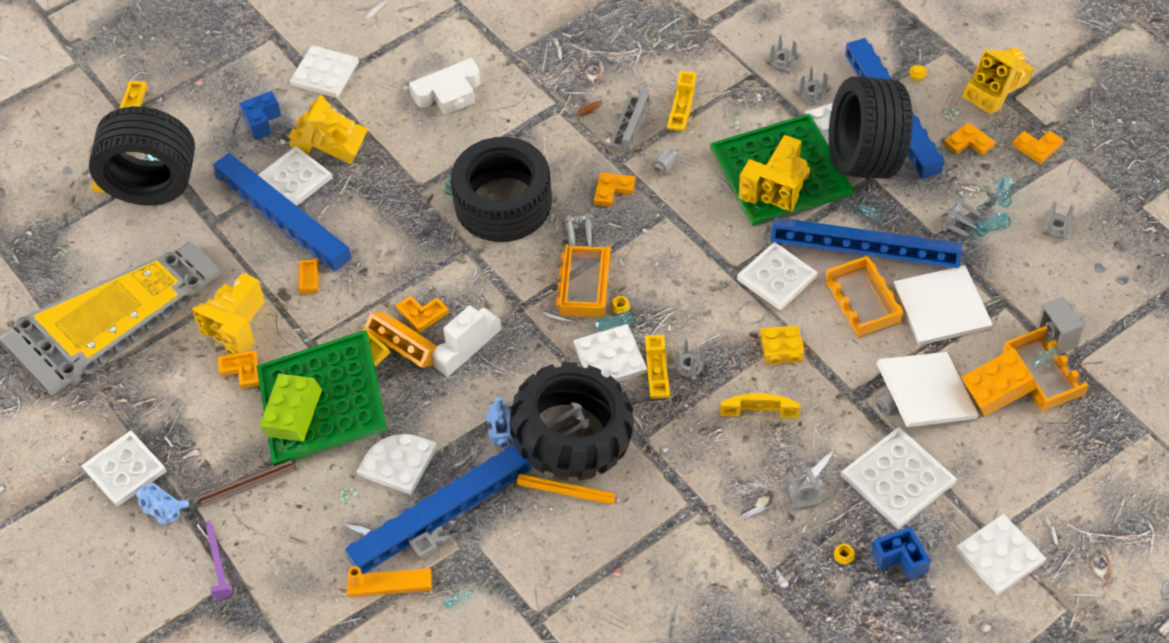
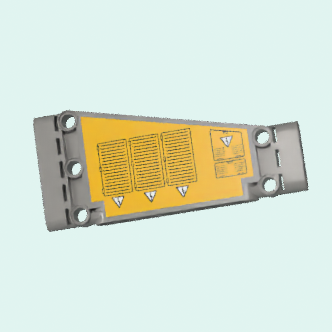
M189 241L175 252H167L144 264L20 317L16 321V326L0 336V343L35 382L52 397L67 385L77 384L81 379V375L93 373L190 303L191 297L202 295L204 288L222 276L219 268Z

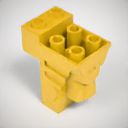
M1016 47L1002 51L985 49L974 76L967 83L962 97L987 113L993 114L1002 108L1009 93L1029 83L1035 68L1025 63V55Z
M320 94L317 101L313 100L309 112L305 111L303 117L299 116L295 124L298 126L297 129H292L289 135L291 139L289 146L292 148L297 146L307 155H309L312 147H315L352 164L368 129L360 124L355 125L353 120L346 119L342 113H337L336 109H331L330 104Z
M784 135L767 165L749 159L740 174L739 198L756 204L759 199L765 203H770L781 209L793 212L803 181L810 175L807 161L800 158L801 141Z
M242 273L236 279L234 286L224 284L217 290L214 298H210L206 304L201 303L197 307H193L192 311L199 332L204 336L215 338L219 343H224L225 351L230 355L248 352L255 343L249 322L265 303L259 280Z

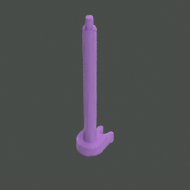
M208 520L206 530L219 583L218 586H211V596L213 601L230 597L233 594V589L231 585L226 584L214 527L211 525V521Z

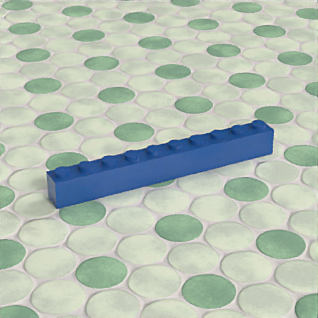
M866 38L846 43L845 56L858 77L891 79L888 69L882 65L880 57L875 54L872 44H869ZM913 113L912 138L907 156L920 177L924 179L942 173L945 161L944 157L938 153L935 143L931 142L926 129H923L919 118Z
M227 153L213 164L214 176L218 181H223L231 191L237 192L242 200H247L253 209H258L266 219L269 218L273 221L278 229H283L289 238H294L302 248L308 249L310 254L314 258H319L325 267H330L336 272L352 259L350 249L346 244L231 153Z
M779 217L774 218L770 241L959 268L962 253V243Z
M515 445L506 447L500 454L490 457L485 463L472 468L469 473L456 478L448 486L438 489L435 494L420 500L417 505L404 510L396 518L386 521L383 526L368 532L360 540L350 543L345 548L347 559L352 566L360 568L361 574L369 572L409 547V541L425 532L430 534L438 527L446 524L515 481L519 474H526L531 471L530 458L523 459Z

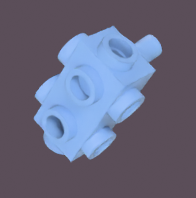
M501 397L494 398V404H489V412L486 413L487 425H492V429H488L490 441H494V446L506 448L514 444L509 426L511 409H509L508 402H502Z
M154 483L141 487L136 494L139 498L138 505L143 508V512L152 514L157 518L159 524L167 525L174 522L179 517V510L188 508L187 500H176Z

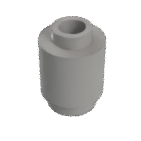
M672 149L663 150L652 163L655 172L662 175L667 174L677 163V153Z
M890 391L879 396L876 400V407L881 413L888 415L898 409Z

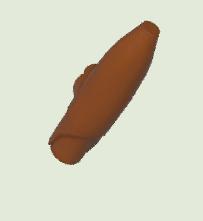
M602 101L586 105L577 112L580 116L585 113L592 114L593 110L602 104Z

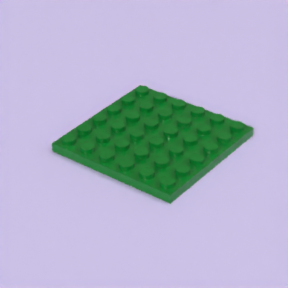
M810 113L710 143V148L752 226L772 221L775 217L781 218L854 195V189L847 177L841 175L834 168L829 146ZM784 135L801 141L800 158L807 161L810 175L803 181L793 212L781 209L770 203H765L759 199L756 204L739 198L740 174L749 159L767 165Z
M367 330L257 365L264 412L278 374L314 378L322 389L304 442L268 437L271 460L274 466L289 460L293 462L388 431Z

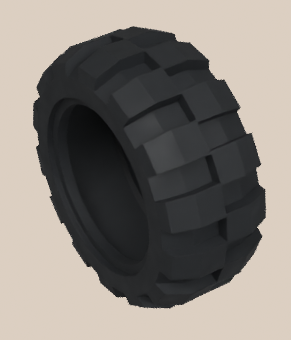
M563 362L561 367L556 368L551 364L538 370L536 375H530L519 386L518 393L514 395L509 420L510 434L514 440L515 447L523 459L529 457L531 467L542 474L546 470L553 473L555 479L568 481L569 477H578L579 481L592 479L596 476L597 471L600 474L605 473L614 467L618 460L625 455L633 432L635 420L632 415L633 407L627 393L622 392L620 383L611 375L609 377L603 376L601 369L588 365L587 368L579 367L577 362ZM575 402L579 403L583 409L592 413L601 422L604 429L588 437H568L550 429L543 422L540 414L548 408L559 405H572L571 403Z

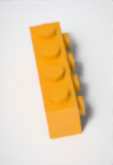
M384 311L370 313L364 328L375 338L381 340L402 356L410 359L419 367L434 366L432 355L438 347L437 345Z

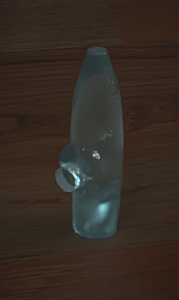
M862 203L858 206V209L865 215L876 221H883L874 212V207L868 208Z
M1053 347L1048 352H1040L1041 356L1036 360L1032 368L1035 369L1045 364L1058 350Z
M465 590L454 594L453 597L443 602L444 607L447 609L469 597L473 590Z

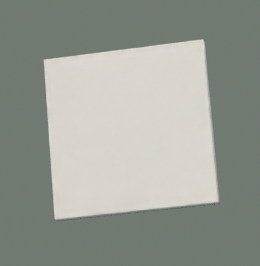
M965 265L959 268H951L893 281L894 290L918 345L985 331L993 327Z
M947 352L879 359L876 363L906 427L971 420L978 417L979 414Z
M900 427L896 428L841 471L840 474L898 530L957 482V478Z

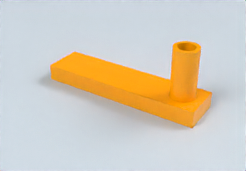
M353 566L348 570V598L432 591L431 568L361 574V570L357 566Z

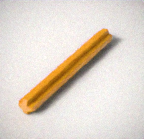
M519 474L517 477V485L611 505L615 502V493L526 474Z

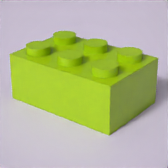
M278 374L259 425L268 437L304 442L322 391L317 381L309 377Z

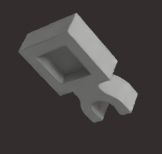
M441 526L435 529L431 535L425 532L409 541L411 548L420 561L437 552V545H444L449 542L447 535L442 538L438 537L444 533Z

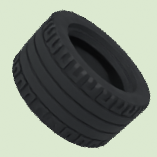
M857 76L849 77L840 85L831 108L828 143L831 161L834 168L841 175L889 179L900 171L909 151L913 128L912 104L905 85L898 80Z
M139 106L119 108L104 116L97 126L89 159L90 175L104 192L127 203L153 206L171 202L181 196L187 189L194 159V138L189 129L179 119L166 112ZM125 152L143 153L153 156L159 160H142L130 156Z
M493 137L472 144L456 159L450 178L455 213L461 225L474 236L494 242L514 241L535 232L548 218L547 216H549L552 206L549 165L542 153L532 144L512 137ZM503 177L520 180L528 186L521 195L507 201H490L475 193L485 182Z

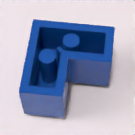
M269 91L239 103L242 116L254 139L257 140L270 135L271 130L268 121L281 116L279 104L273 92Z
M911 526L873 540L871 554L880 570L900 563L909 580L928 573L931 560Z

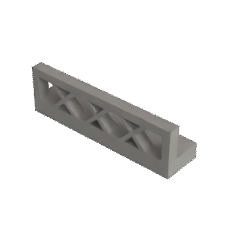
M643 88L640 96L629 94L609 143L610 149L630 153L650 102L649 89ZM632 100L637 101L635 107H633L631 104ZM633 113L631 119L628 120L626 115ZM628 125L626 132L623 133L621 128ZM622 139V145L616 144L615 141Z

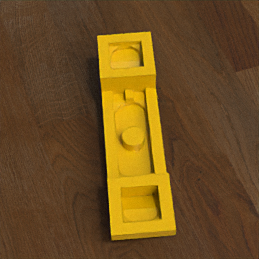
M679 72L677 90L667 129L685 132L692 107L697 73Z
M664 335L645 336L650 399L670 398Z
M743 394L722 401L720 404V416L740 417V410L780 411V418H800L801 404L774 394Z

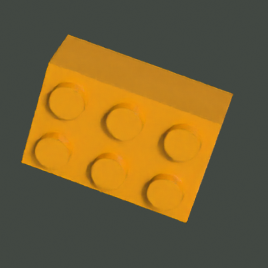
M1015 348L961 377L984 417L1037 389L1034 377Z

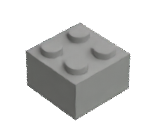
M1060 297L1042 305L1036 327L1038 329L1044 326L1048 328L1045 338L1048 342L1056 341V353L1060 355L1077 348L1084 323L1073 311L1072 305L1064 297Z

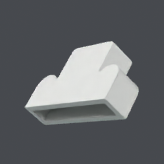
M469 58L410 82V94L419 107L426 108L435 102L443 115H447L474 104L472 88H476L480 84L479 69L473 59Z
M469 305L444 327L445 343L440 344L433 352L434 367L446 377L450 376L502 330L500 318L486 308L477 311Z

